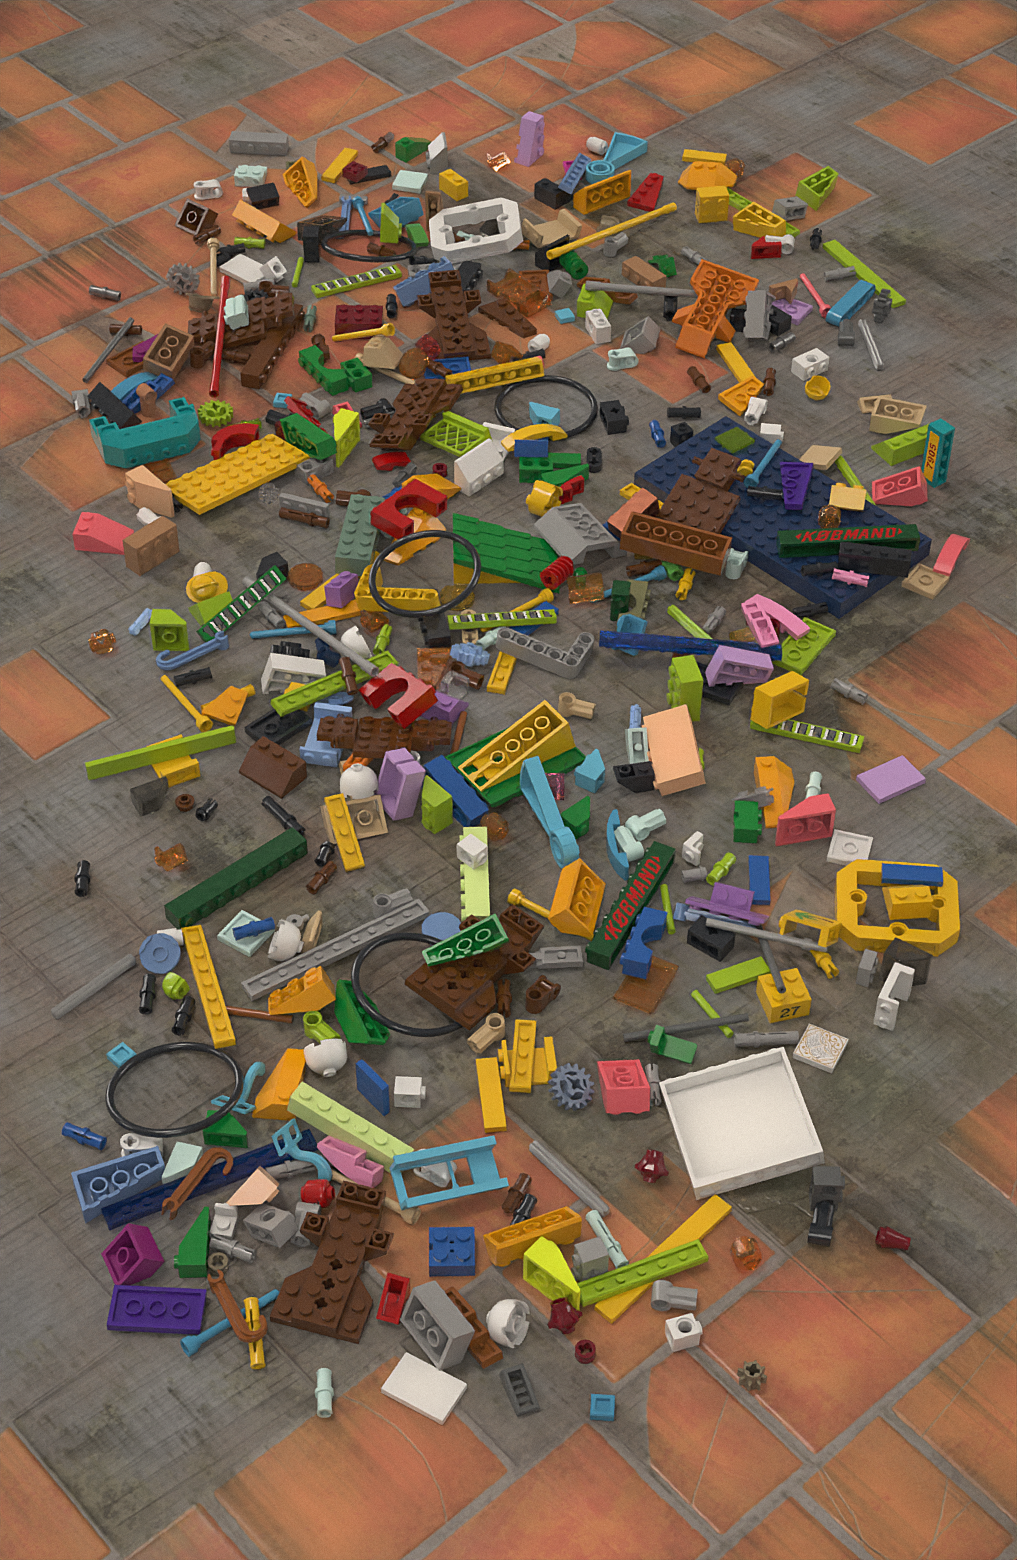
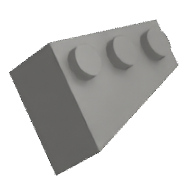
M766 290L748 291V296H746L747 311L744 314L746 327L743 329V334L749 341H768L771 326L769 315L773 314L771 305L776 297Z

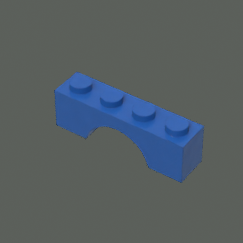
M644 907L642 913L637 915L636 927L633 926L631 930V940L628 939L626 943V953L623 952L621 955L620 965H623L622 974L643 979L647 978L651 968L653 951L644 944L649 941L662 939L666 928L668 912Z

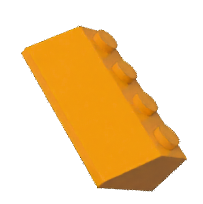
M631 170L582 188L574 194L573 207L585 215L630 197Z
M242 200L239 201L232 216L237 218L236 221L242 225L246 223L247 228L252 231L256 229V233L262 237L267 235L266 239L273 243L274 241L282 243L297 234L293 229Z
M580 858L562 868L548 920L561 933L591 937L594 932L606 883Z
M566 1206L484 1234L483 1238L489 1260L495 1266L504 1267L511 1264V1261L515 1259H523L524 1253L541 1236L548 1241H553L556 1245L570 1244L574 1242V1239L581 1236L582 1218Z

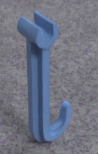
M344 196L341 197L340 231L349 230L350 214L353 209L351 196L347 200H344ZM329 227L328 234L334 233L332 228Z
M219 631L215 634L214 639L168 661L162 660L170 655L169 650H165L156 657V664L163 670H173L215 649L226 650L229 648L228 635L224 636V631Z
M676 903L673 919L696 922L702 915L706 918L757 929L756 925L750 924L745 920H733L728 918V916L714 915L707 911L691 909L689 905L683 903Z

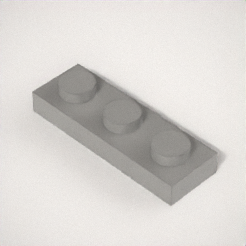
M281 493L279 496L280 508L284 507L305 513L313 512L318 516L330 517L328 503Z

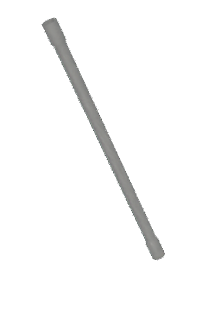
M586 281L585 290L613 291L698 298L696 292L690 289L612 284L596 281Z
M246 576L242 584L248 588L255 580ZM269 593L264 598L342 655L350 657L352 662L370 676L375 677L379 673V668L373 663L362 658L272 593Z

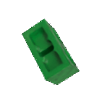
M358 357L340 363L341 370L348 376L349 388L351 387L355 393L372 388V374L363 366Z
M519 457V483H535L536 480L540 481L542 473L553 471V457Z

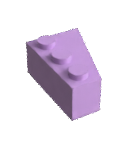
M529 111L521 118L519 130L521 139L520 145L517 144L516 147L518 149V156L514 158L515 163L529 167L543 155L545 126L543 115Z
M719 645L705 674L709 687L719 683L732 685L733 682H743V684L766 683L774 668L769 654Z

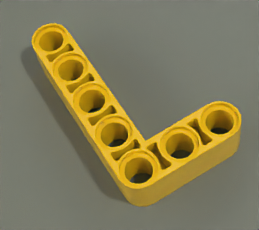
M373 564L368 565L364 569L354 592L358 609L362 611L388 612L380 607L371 595L369 573ZM379 567L376 575V588L379 595L388 604L410 611L428 610L441 606L438 592L434 589L382 587L383 577Z

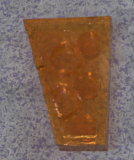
M417 648L418 678H421L426 685L430 684L435 690H437L443 677V672L449 664L450 657H452L450 656L451 648Z

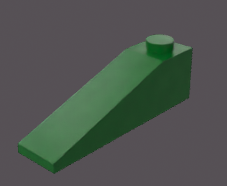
M493 914L423 950L422 954L428 966H433L492 952L510 943L496 914Z

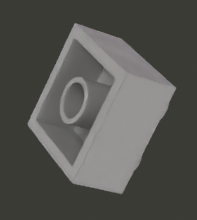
M865 949L858 967L856 984L868 987L869 983L873 982L874 973L877 971V966L875 965L878 964L879 960L877 958L878 952Z

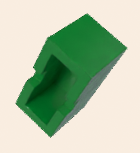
M735 800L733 842L757 843V837L762 834V824H758V821L762 819V810H758V802Z

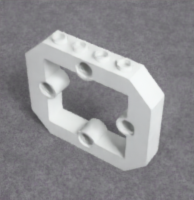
M496 198L442 209L429 220L431 248L434 259L441 261L440 258L445 256L451 264L509 253L523 242L518 204L505 198ZM497 218L500 234L488 237L476 235L468 241L454 243L455 238L452 227L478 224L481 221Z

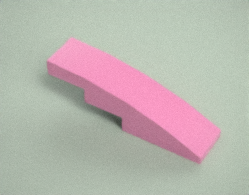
M756 594L745 601L759 600L761 607H764L766 615L780 621V632L784 633L787 631L795 640H798L810 631V627L801 619L771 599Z
M759 600L741 603L745 619L761 648L779 644L770 617L766 615L764 607H761Z

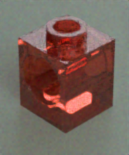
M426 333L415 343L418 352L432 360L441 352L437 341Z

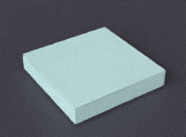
M400 170L392 184V189L420 194L428 179V174Z
M241 910L217 935V940L251 957L275 930L260 933L256 937L250 936L236 941L232 928L249 924L253 920L255 922L260 921L259 918Z

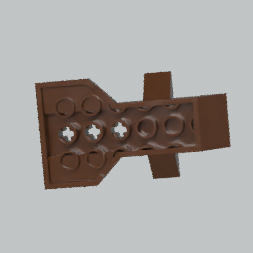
M459 270L428 272L430 294L417 295L419 309L435 318L436 326L424 337L426 356L432 360L468 357L469 360L491 359L486 331L469 323L468 313L481 304L479 290L464 291L463 296Z
M420 378L414 384H405L392 403L396 411L391 418L389 414L377 413L374 414L368 423L372 429L380 433L374 436L369 446L380 450L411 451L430 421L436 417L435 414L452 409L463 391L462 384H447L445 379Z
M512 904L499 917V921L510 943L492 952L438 965L428 966L427 962H425L405 979L404 985L470 1031L496 1006L493 983L504 974L524 972L536 961V958L528 952L544 929V925ZM471 914L459 924V929L462 931L481 920Z
M343 1180L336 1198L337 1204L330 1221L327 1216L311 1212L306 1213L300 1233L319 1247L312 1266L285 1278L270 1314V1322L359 1344L373 1307V1299L362 1283L360 1275L366 1261L388 1253L394 1237V1233L379 1229L386 1191Z

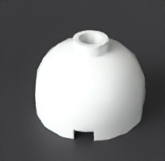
M354 626L342 635L341 643L365 660L373 657L364 638L359 634L357 626Z
M362 764L351 765L341 775L340 792L344 794L345 798H347V795H351L352 799H363L374 795L373 791L377 790L378 792L379 790L375 772L367 766H362Z
M280 919L277 925L280 928L279 931L274 932L268 951V958L276 961H288L294 957L296 952H301L304 942L300 941L301 933L296 925Z
M326 1039L320 1041L321 1045L314 1047V1043L306 1046L303 1051L307 1065L313 1072L323 1074L324 1077L336 1075V1071L340 1070L346 1063L347 1047L342 1039Z
M516 1299L499 1301L488 1312L486 1317L491 1338L498 1344L509 1348H515V1344L520 1345L529 1327V1322L525 1321L526 1314H530L528 1305L524 1301Z

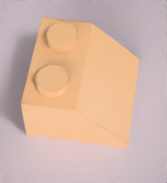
M259 1166L226 1203L229 1206L263 1204L265 1200L270 1202L279 1192L277 1189L279 1183Z

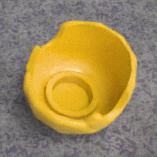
M814 375L806 382L804 390L809 398L818 401L826 398L831 386L827 378Z

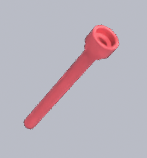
M804 273L800 274V279L820 307L819 313L823 318H826L831 306L823 302Z

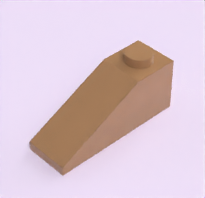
M425 192L426 231L430 232L429 220L443 209L441 192Z

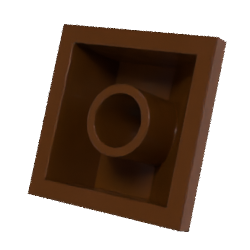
M187 198L175 226L193 235H197L202 230L213 227L218 213Z

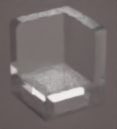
M449 671L441 681V692L463 700L469 692V678Z

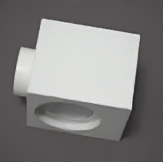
M277 256L259 268L266 279L274 278L276 283L284 278L283 274L287 272Z
M469 834L457 843V858L474 870L488 860V846L472 834Z
M396 1076L394 1106L420 1108L421 1099H425L426 1086H422V1077Z
M692 1313L666 1320L665 1335L672 1352L699 1345L700 1335L703 1334L702 1327L699 1321H695Z

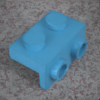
M631 614L622 615L617 622L618 628L612 638L611 649H619L636 656L648 621Z

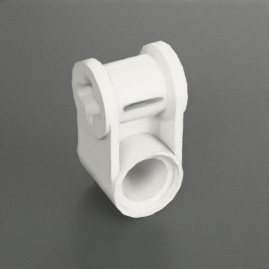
M215 179L194 182L196 191L194 198L196 200L219 198L223 194L220 183Z
M128 1133L120 1139L122 1157L130 1155V1151L133 1154L156 1146L159 1147L163 1157V1138Z
M450 1161L453 1173H455L457 1165L455 1162ZM446 1162L423 1166L421 1171L419 1170L420 1167L413 1169L416 1176L426 1179L439 1187H446L451 1179Z

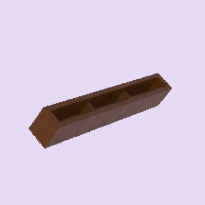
M294 304V316L283 319L281 327L268 328L266 338L261 339L240 373L241 386L260 390L261 386L265 384L266 378L271 374L274 365L277 364L279 357L283 355L285 347H288L290 339L294 337L295 331L299 329L300 323L304 321L305 312H303V305Z

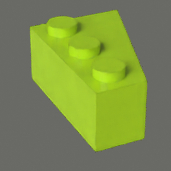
M829 166L799 181L795 196L817 211L835 188L839 173Z

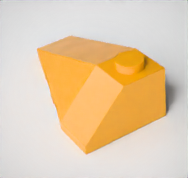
M302 156L282 175L285 185L308 208L317 200V171L314 163Z
M413 508L407 515V517L414 520V533L426 530L446 531L445 526L437 517L421 509ZM441 537L421 538L408 542L391 552L383 561L399 566L412 558L415 552L425 550L428 544L431 542L436 543Z
M775 756L755 757L754 778L756 787L766 786V789L773 788L769 794L773 795L774 803L761 807L765 828H777L778 817L789 810L795 783L792 769Z
M288 1048L257 1095L254 1104L256 1109L253 1110L252 1118L286 1121L295 1118L296 1120V1115L287 1111L290 1096L304 1080L307 1063L303 1049Z

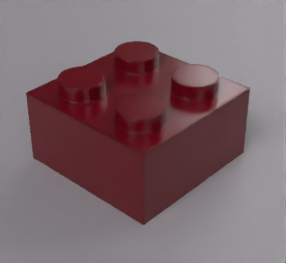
M352 161L342 169V177L354 182H358L368 175V167Z

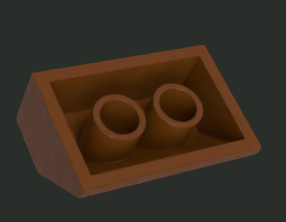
M264 736L250 746L239 769L241 775L281 799L307 778L305 760Z

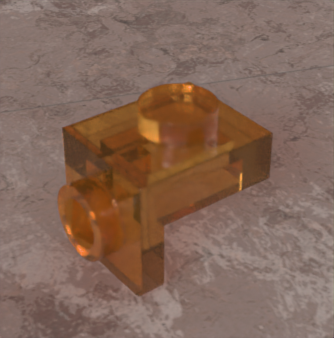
M504 151L494 158H491L489 153L486 154L488 157L486 161L489 167H493L495 171L511 163Z
M364 609L361 610L360 623L371 633L381 629L385 624L389 625V619L382 612L374 611L369 614Z
M181 843L164 852L158 846L154 848L156 864L159 867L162 866L167 872L188 861L185 847Z

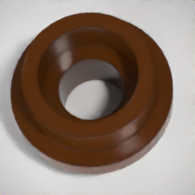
M182 794L175 799L176 807L182 812L190 811L195 804L194 797L190 794Z

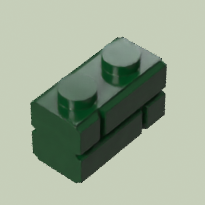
M613 581L610 608L611 621H617L619 614L629 612L631 582Z

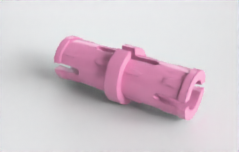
M834 568L832 580L847 582L848 585L852 583L867 587L869 576L856 574L851 570L847 572Z

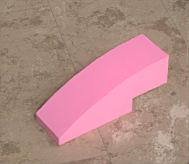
M327 1136L317 1143V1148L325 1158L341 1173L357 1184L374 1188L382 1182L384 1166L366 1159V1150L332 1136Z

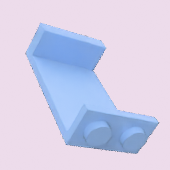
M315 702L314 721L305 747L300 746V758L308 764L338 767L343 748H335V745L332 748L330 746L331 742L317 741V730L320 718L326 716L337 718L339 713L340 717L341 714L345 717H352V707Z

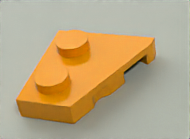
M230 686L202 710L201 715L235 727L248 692Z

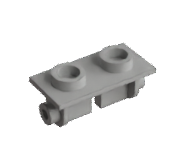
M766 786L754 789L755 792L748 793V790L741 791L731 800L758 802V808L769 806L771 803H774L773 795L769 794L773 788L766 789Z

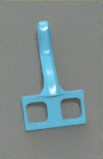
M255 1062L249 1068L244 1078L242 1094L232 1109L233 1111L247 1114L256 1109L255 1105L246 1103L255 1077L257 1075L263 1076L266 1066L264 1063ZM221 1095L211 1100V1103L223 1107L226 1103L220 1102V1100L228 1101L230 1097Z
M295 1118L291 1119L271 1136L279 1156L287 1152L294 1159L311 1162L317 1167L318 1179H327L328 1181L332 1179L330 1165L322 1156L313 1152L302 1151L298 1148L297 1143L302 1139V1135ZM292 1125L297 1134L294 1140L289 1132V1127ZM280 1135H282L285 1142V1147L282 1150L277 1141Z

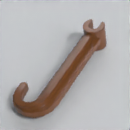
M214 1147L206 1151L171 1197L163 1201L161 1215H164L167 1210H171L169 1220H174L177 1217L179 1208L218 1159L223 1158L226 1160L227 1164L222 1174L224 1176L228 1175L233 1166L231 1153L221 1147Z
M217 1270L219 1276L217 1279H212L211 1275L208 1274L207 1279L211 1292L216 1295L237 1338L249 1343L262 1339L268 1329L264 1315L259 1316L261 1327L256 1331H251L226 1284L223 1272Z

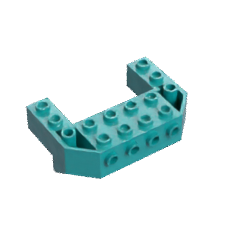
M185 397L169 400V418L119 429L116 422L109 424L105 416L89 419L91 436L104 462L122 468H133L154 461L182 456L190 453L201 440L199 420L194 405H188Z

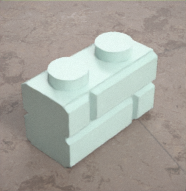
M244 295L226 299V306L224 307L226 324L230 325L233 330L240 328V326L249 325L248 305Z

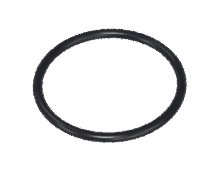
M366 230L338 231L326 235L321 240L322 248L329 254L359 262L386 263L402 261L410 258L411 255H415L418 250L415 242L404 236L398 238V241L409 245L412 249L407 253L394 256L354 255L333 249L327 244L328 241L339 237L369 236ZM373 230L372 236L380 237V231Z
M544 375L510 383L498 394L494 405L495 414L499 422L504 427L513 428L517 431L519 428L509 423L501 412L503 398L510 391L521 385L547 381L572 386L584 393L591 403L592 408L589 418L577 428L566 431L567 438L586 430L594 422L598 413L596 398L588 388L572 379L554 375Z
M442 530L415 532L394 541L378 555L370 569L369 589L376 603L392 614L408 618H424L438 615L459 605L474 590L481 574L480 556L475 547L458 534ZM441 537L460 543L470 552L474 562V572L471 581L460 595L444 605L420 611L403 610L388 604L377 591L376 575L381 563L391 552L408 542L421 538Z
M394 933L372 941L357 955L351 971L352 989L361 1007L375 1021L395 1032L415 1037L442 1036L463 1027L456 1021L447 1026L432 1029L413 1028L398 1024L375 1010L365 998L360 986L359 974L361 965L365 958L376 948L396 941H418L435 945L443 940L420 933Z
M198 1042L168 1043L147 1049L120 1066L107 1085L105 1102L113 1120L132 1133L153 1138L185 1136L208 1128L224 1118L240 1099L244 1078L237 1061L220 1048L215 1049L212 1045ZM181 1050L209 1053L226 1062L234 1073L235 1087L226 1104L208 1118L188 1126L172 1129H154L139 1126L125 1119L118 1112L114 1103L116 1086L125 1073L138 1063L162 1053Z

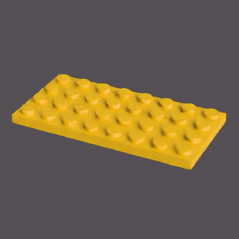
M268 434L264 438L253 441L245 447H240L232 453L225 454L220 459L213 460L209 464L198 467L190 473H185L175 480H170L165 485L172 490L174 497L179 502L200 515L296 469L298 464L310 459V457L302 450L276 435Z

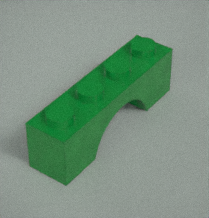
M316 345L299 351V365L325 391L334 396L349 390L348 376L341 369L323 367V352Z

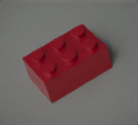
M336 305L335 335L377 329L383 326V306ZM367 336V337H361V338H355V339H371L373 336Z

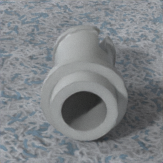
M698 866L696 869L681 871L683 883L701 880L702 882L707 877L706 868Z

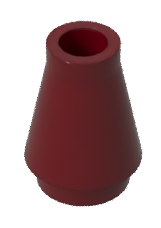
M880 1226L876 1234L875 1244L880 1245V1248L903 1249L907 1251L911 1238L888 1226Z

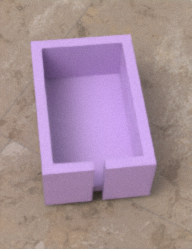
M405 748L385 752L378 778L379 790L374 792V795H381L383 809L393 821L413 817L426 772L417 761H414V757Z

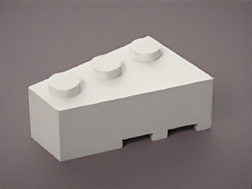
M270 653L261 678L263 694H269V691L277 690L283 693L291 682L307 685L326 677L324 660Z

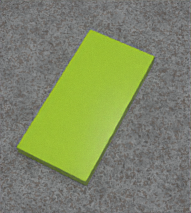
M806 617L802 621L810 627L809 633L798 640L789 635L770 656L772 664L788 671H794L799 675L805 672L836 635V630Z

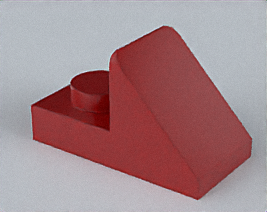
M762 236L751 246V259L781 258V241L766 242L765 237Z
M387 1272L376 1319L397 1325L400 1324L405 1302L410 1296V1278Z

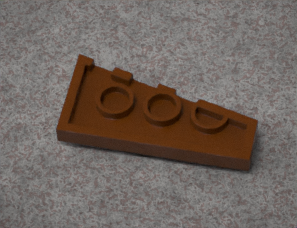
M506 298L478 307L479 313H485L489 319L499 321V325L509 327L511 332L523 339L537 334V328Z

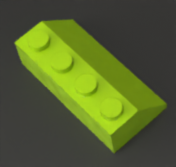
M929 424L872 445L871 449L890 466L921 455L925 450Z

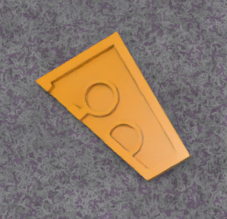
M751 376L720 393L718 400L738 416H741L748 408L750 398L757 397L763 390L764 383Z

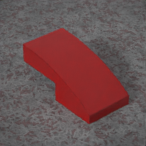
M389 452L372 458L376 469L392 471L394 466L406 467L411 462L406 452Z
M582 475L560 486L563 491V495L559 496L561 504L573 501L574 495L584 492V478Z

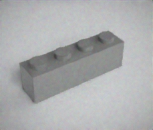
M232 131L229 138L230 153L286 156L289 148L288 134Z

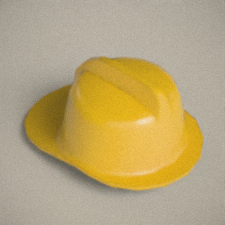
M215 571L192 577L187 583L186 593L193 602L199 603L227 592L228 583L225 576Z

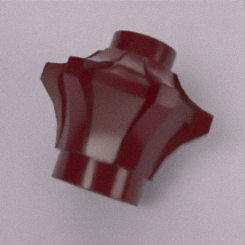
M647 1149L642 1160L635 1164L634 1168L640 1171L643 1181L656 1183V1180L660 1177L669 1175V1171L664 1163V1152Z
M567 1297L558 1298L550 1302L551 1316L547 1324L548 1328L558 1329L564 1335L574 1332V1326L579 1322V1318L583 1316L582 1312L575 1309Z

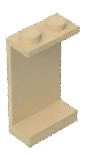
M561 209L557 220L533 226L525 218L521 228L522 234L537 248H542L567 234L570 235V240L579 238L582 224L565 209Z

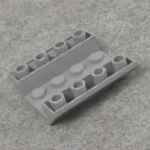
M582 503L552 507L534 524L537 532L558 555L568 556L572 559L573 565L584 562L586 551L605 549L612 558L626 556L628 553L620 549L618 541Z

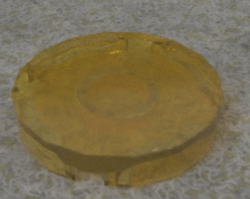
M455 583L454 586H445L439 594L441 604L444 605L456 598L465 590L467 585ZM473 591L464 601L450 610L463 611L470 608L475 601Z

